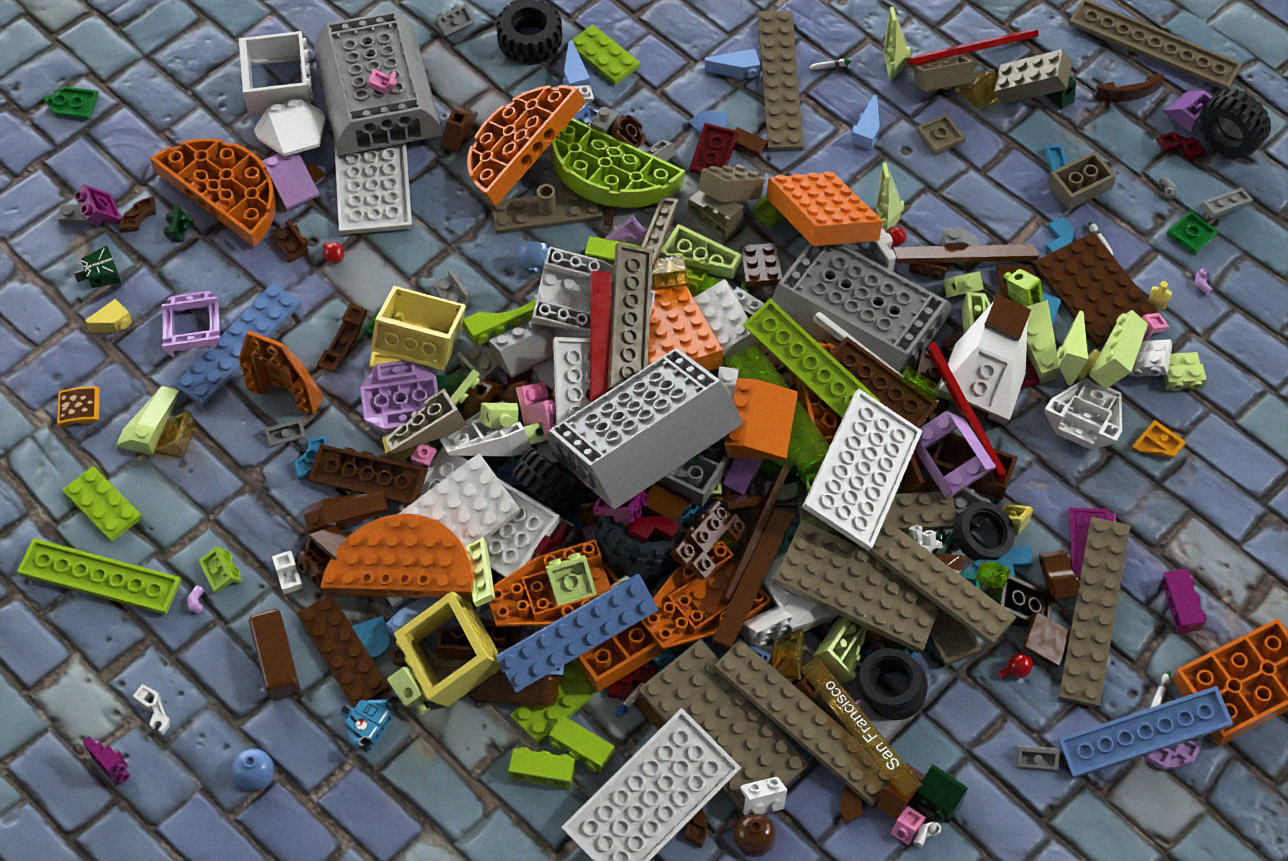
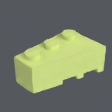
M966 293L961 303L964 334L990 306L986 294Z
M839 616L813 655L840 684L855 679L856 673L854 671L856 663L860 660L859 651L861 645L864 644L867 628Z

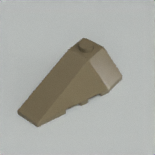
M445 389L429 397L423 403L425 406L418 412L414 411L410 415L412 418L406 424H401L385 439L392 453L451 435L467 425Z

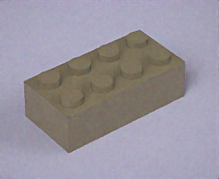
M1061 49L1001 64L994 92L1003 104H1008L1066 90L1072 61L1065 51Z

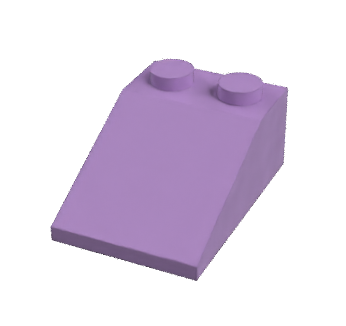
M278 153L262 161L271 177L274 189L287 210L320 196L299 153L288 156Z

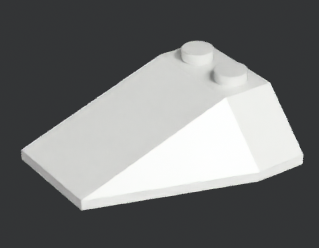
M294 99L286 104H276L266 109L255 126L254 132L259 141L281 155L288 156L319 147L326 119L322 110L301 99Z
M1084 378L1052 398L1044 410L1057 435L1091 450L1116 444L1122 433L1121 392L1109 387L1104 389L1099 383L1089 378Z

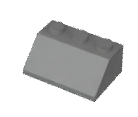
M531 320L489 340L491 357L511 378L554 357L553 338L548 328L544 325L531 324Z

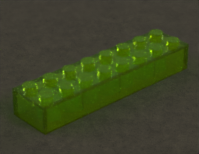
M758 343L751 345L724 361L727 368L739 369L738 378L757 379L789 389ZM797 400L787 460L804 483L818 474L830 445Z

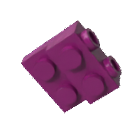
M85 184L75 193L74 198L81 207L80 212L88 222L99 225L104 220L117 225L120 223L121 216L110 193Z
M643 490L615 510L599 497L593 507L594 515L613 516L615 522L634 523L635 519L641 516V507L647 505L648 496Z
M90 736L83 741L91 758L115 786L125 782L130 777L126 770L128 765L118 749L113 751L109 745L104 748L98 740L94 742Z

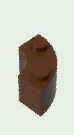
M1061 549L1039 553L1038 557L1043 578L1053 598L1061 599L1079 595L1078 588L1080 587V582L1070 567L1071 559L1069 554Z
M908 763L896 768L892 775L894 778L886 789L882 788L877 796L879 801L876 807L896 820L914 800L916 791L925 777V774Z

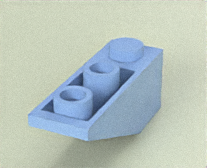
M873 95L871 101L868 100L866 102L865 111L860 113L857 121L858 124L853 126L850 134L852 135L853 144L868 150H872L877 141L880 128L876 95Z

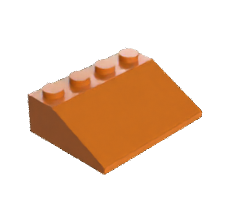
M737 378L733 402L743 424L726 435L724 445L728 457L787 460L798 392L757 379Z

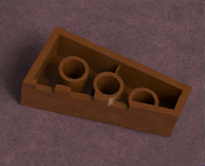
M482 622L498 653L503 652L520 641L521 626L496 627L495 622L486 624ZM461 626L438 629L436 642L438 658L471 660L477 656Z

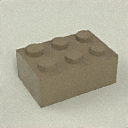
M963 55L913 65L915 85L921 90L926 91V93L936 92V89L943 88V90L953 89V86L956 85L965 87L975 82L974 63Z
M1094 151L1052 171L1048 186L1067 210H1070L1111 190L1116 175Z
M724 165L723 168L710 166L708 169H702L697 190L720 202L761 199L765 178L759 176L758 172L747 170L746 166L736 165V167Z

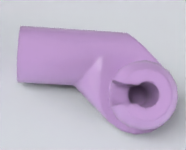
M1200 269L1195 275V285L1208 296L1213 291V288L1206 283L1209 272L1206 269Z
M198 585L195 586L187 598L188 609L195 614H199L203 609L198 599L204 592V589Z

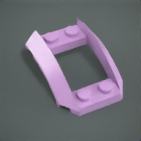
M209 291L171 296L167 300V304L161 305L163 315L162 349L175 357V351L183 352L193 348L203 349L207 346H211L213 352L220 338L217 296L213 297V294ZM209 306L210 330L175 335L174 311L183 312L187 309H202Z
M946 411L919 428L922 430L915 451L946 499H949L996 468L964 418ZM959 428L976 456L946 476H943L926 449Z

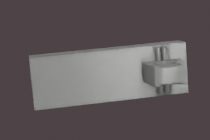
M1243 188L1210 198L1201 204L1204 210L1203 217L1206 220L1248 206L1252 203L1253 199Z

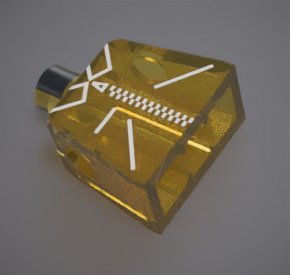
M669 255L666 258L656 260L652 270L654 290L689 286L683 256L675 257L674 255Z

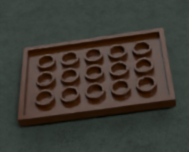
M1094 232L1033 262L1036 271L1057 298L1062 299L1061 303L1074 320L1079 311H1083L1085 333L1096 348L1107 342L1121 314H1126L1133 310L1142 318L1146 314L1158 313Z

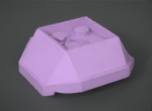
M406 360L376 364L371 374L360 386L365 423L385 433L393 432L401 424H406L412 418L410 415L414 411L418 412L425 406L423 403L438 392L436 375L421 366V364Z

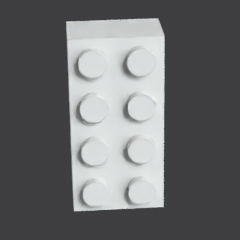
M726 279L693 298L722 348L723 356L728 363L761 344L744 328L743 324L748 320V317Z

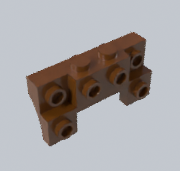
M719 501L712 503L705 512L699 514L694 519L696 522L684 530L685 535L669 552L677 563L689 568L700 580L706 579L716 567L706 553L718 539L725 534L734 543L748 529L736 514L730 515Z

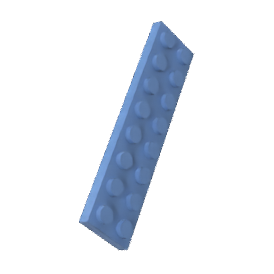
M272 283L220 336L219 343L213 352L210 347L174 384L175 389L180 390L181 393L204 407L241 369L238 358L248 330L270 338L301 306V301Z
M636 574L497 654L496 658L514 691L518 692L658 611V608L641 576Z
M1215 686L1058 739L1074 779L1232 727L1233 722L1220 691Z

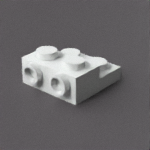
M883 228L881 229L879 241H870L868 243L867 256L893 271L896 255L891 249L893 240L891 235L886 233Z
M1171 339L1142 341L1130 376L1168 375L1172 350Z

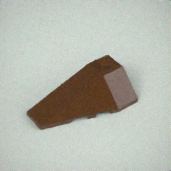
M383 492L324 498L308 505L304 518L310 534L332 526L343 530L387 511L388 507Z

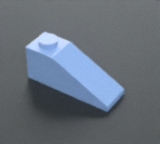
M570 40L564 68V78L562 79L563 85H590L589 75L573 41Z
M751 49L705 57L704 70L705 72L741 79L760 76V62L756 50Z
M419 598L402 608L386 623L389 635L397 641L394 633L439 601V599Z

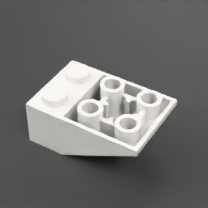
M774 607L746 620L740 633L744 641L760 649L767 645L766 642L772 639L777 641L785 636L784 634L790 625L793 615L781 608Z

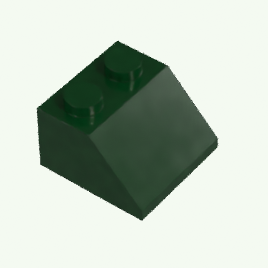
M932 764L918 787L914 799L917 800L920 806L932 810L939 819L950 822L962 806L968 787Z

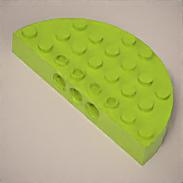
M574 118L571 119L551 143V161L558 177L572 191L595 203L612 207L638 208L658 203L661 197L669 198L683 187L685 170L619 141Z

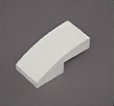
M288 551L272 556L283 594L303 589L292 552Z

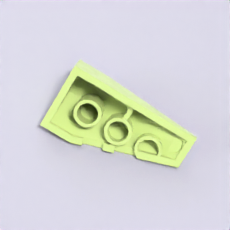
M890 7L883 53L890 80H893L907 65L906 57L911 56L910 47H907L894 7Z
M886 162L882 163L876 203L877 214L883 220L882 228L885 232L890 227L896 225L901 219V213L904 211V202L900 201L898 190Z
M1079 311L1056 355L1059 368L1069 386L1073 385L1088 360L1083 311Z
M161 386L125 426L116 446L153 455L180 390Z

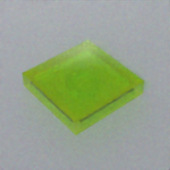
M905 366L902 370V380L935 401L939 395L938 385L909 366Z

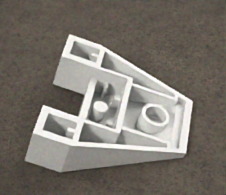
M480 412L466 420L467 425L460 430L439 438L447 454L452 456H475L478 453L481 456H516L524 454L531 448L525 429L520 422L512 424L508 428L491 429L480 422Z

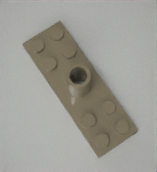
M550 184L539 186L536 196L502 200L497 206L491 204L496 235L603 220L601 204L590 201L574 191L555 193L554 187Z

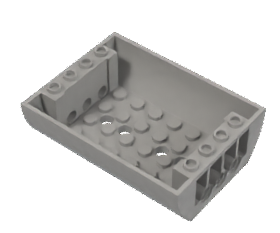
M391 11L325 24L316 39L314 54L337 155L443 136L416 33L411 23L397 11ZM373 69L388 76L393 71L397 72L395 76L397 80L393 90L390 89L387 95L383 93L376 94L379 91L367 86Z
M809 244L780 280L772 297V300L817 342L822 343L823 339L828 336L839 344L841 343L813 321L815 314L821 312L904 377L917 361L919 352L922 349H926L951 315L952 310L949 301L843 244L812 246ZM833 275L835 278L829 280L825 276ZM847 283L851 287L843 288L841 285ZM880 301L883 305L876 306L873 302ZM897 310L899 314L892 315L889 311Z
M675 348L550 429L547 437L552 456L615 510L743 423L732 398L722 382L678 348Z

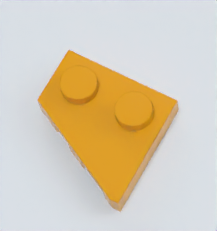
M1154 420L1134 443L1132 450L1174 459L1186 445V441Z

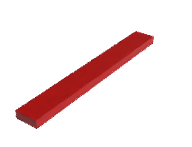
M1034 29L1024 30L906 57V63L908 65H918L1039 36L1038 30Z
M591 272L590 403L610 391L608 389L611 336V272Z
M936 342L930 343L928 354L962 417L966 420L995 464L996 468L992 470V473L998 482L1004 480L1006 471Z

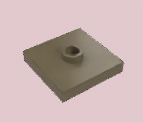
M947 114L916 128L917 133L934 155L960 145L966 139Z

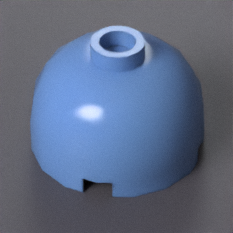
M530 241L522 246V243H519L517 245L519 264L523 268L528 269L529 273H539L544 268L546 255L549 250L547 244Z
M251 748L244 750L233 761L232 774L234 781L239 788L245 791L263 790L274 778L272 759L266 752L260 749Z

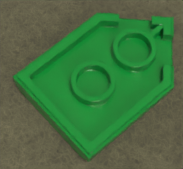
M64 86L58 89V92L43 97V100L55 115L91 119L99 97V91Z

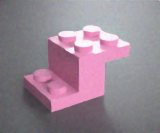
M545 382L517 387L516 391L524 425L542 422L547 441L548 431L556 426L555 399L549 400Z

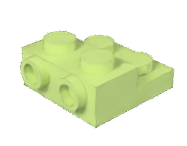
M1198 352L1171 354L1168 375H1163L1166 390L1179 391L1182 389L1197 390L1204 388L1207 379L1203 364H1200Z
M580 553L571 554L568 556L569 560L561 562V559L549 561V566L545 567L557 606L597 594L585 555L581 556Z

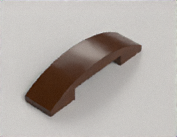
M1164 73L1150 75L1146 77L1145 82L1116 87L1114 82L1098 84L1094 97L1095 99L1110 102H1125L1144 98L1161 88L1165 75Z
M349 304L342 317L343 323L329 349L324 350L317 363L318 367L335 372L341 366L360 333L367 309Z

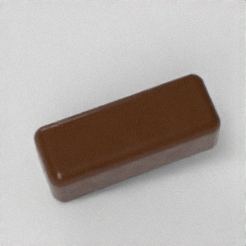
M272 609L252 615L249 618V624L265 689L270 700L277 701L299 694L301 687L280 611Z
M499 670L470 691V698L480 702L550 707L555 705L558 700L561 678L556 674H547L522 690L515 692L506 674Z

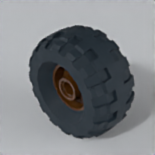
M641 509V516H640V517H652V516H653V515H651V514H649V513H647V512H645V511H643V510ZM600 515L594 531V539H596L602 561L606 562L611 570L617 571L623 577L626 575L631 578L639 574L643 581H646V579L653 581L666 576L676 568L678 563L669 552L685 535L684 530L686 526L681 516L676 522L681 525L680 529L671 541L653 532L648 540L643 543L627 534L633 523L615 522L613 516Z

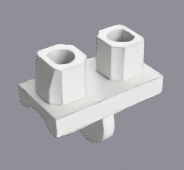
M919 525L909 528V537L930 553L935 548H943L942 542L936 540V532L931 530L922 532V527Z

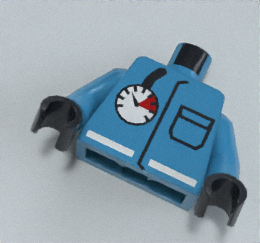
M391 695L388 699L361 700L355 708L345 704L340 714L348 718L345 722L346 734L351 744L361 748L365 753L368 751L366 747L372 750L393 720L390 709L397 711L399 708L396 704L402 701L396 695Z

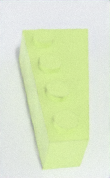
M680 224L676 226L660 252L661 263L672 265L675 262L709 271L708 274L734 279L742 266L741 254ZM674 255L675 258L670 259L671 263H669V261L666 260L667 256Z
M1048 300L1027 306V308L1031 309L1028 317L1026 352L1040 379V383L1058 378L1059 362L1056 357L1057 349Z
M1133 310L1126 314L1123 313L1118 317L1112 333L1089 374L1104 389H1107L1132 372L1148 325Z

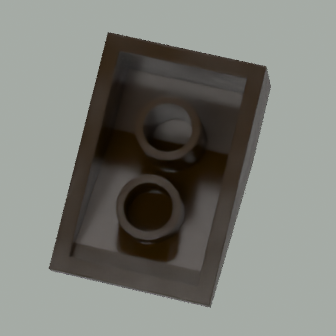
M1003 573L990 580L988 596L1016 616L1011 625L1029 628L1033 615L1037 612L1049 619L1051 618L1053 596L1049 592L1007 573Z

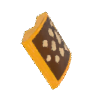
M92 386L77 387L59 391L57 424L65 427L74 423H80L83 426L99 421L100 388Z

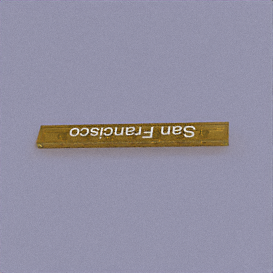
M816 657L801 667V672L902 796L906 798L919 789L922 783L821 660Z

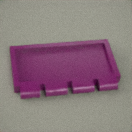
M1069 507L1071 569L1078 579H1080L1090 519L1095 517L1116 522V514L1109 513V509Z

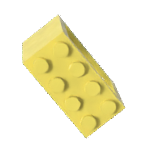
M393 286L375 319L371 351L444 371L461 336L466 305Z
M452 591L394 633L397 638V646L404 652L406 663L414 671V679L423 689L422 694L424 698L438 705L449 707L502 669L496 658V655L499 653L473 604L469 599ZM456 616L477 656L439 683L418 642Z

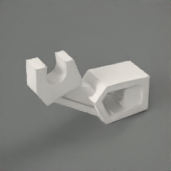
M142 684L133 695L136 703L147 711H154L149 725L154 729L156 725L161 724L162 726L158 731L164 735L170 727V719L164 712L159 693ZM151 697L154 698L153 703L149 704L147 702Z

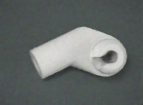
M937 822L922 824L917 831L913 844L923 847L926 838L941 832V825Z

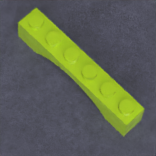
M536 298L521 308L502 313L477 312L464 318V330L474 346L483 344L493 337L530 321Z

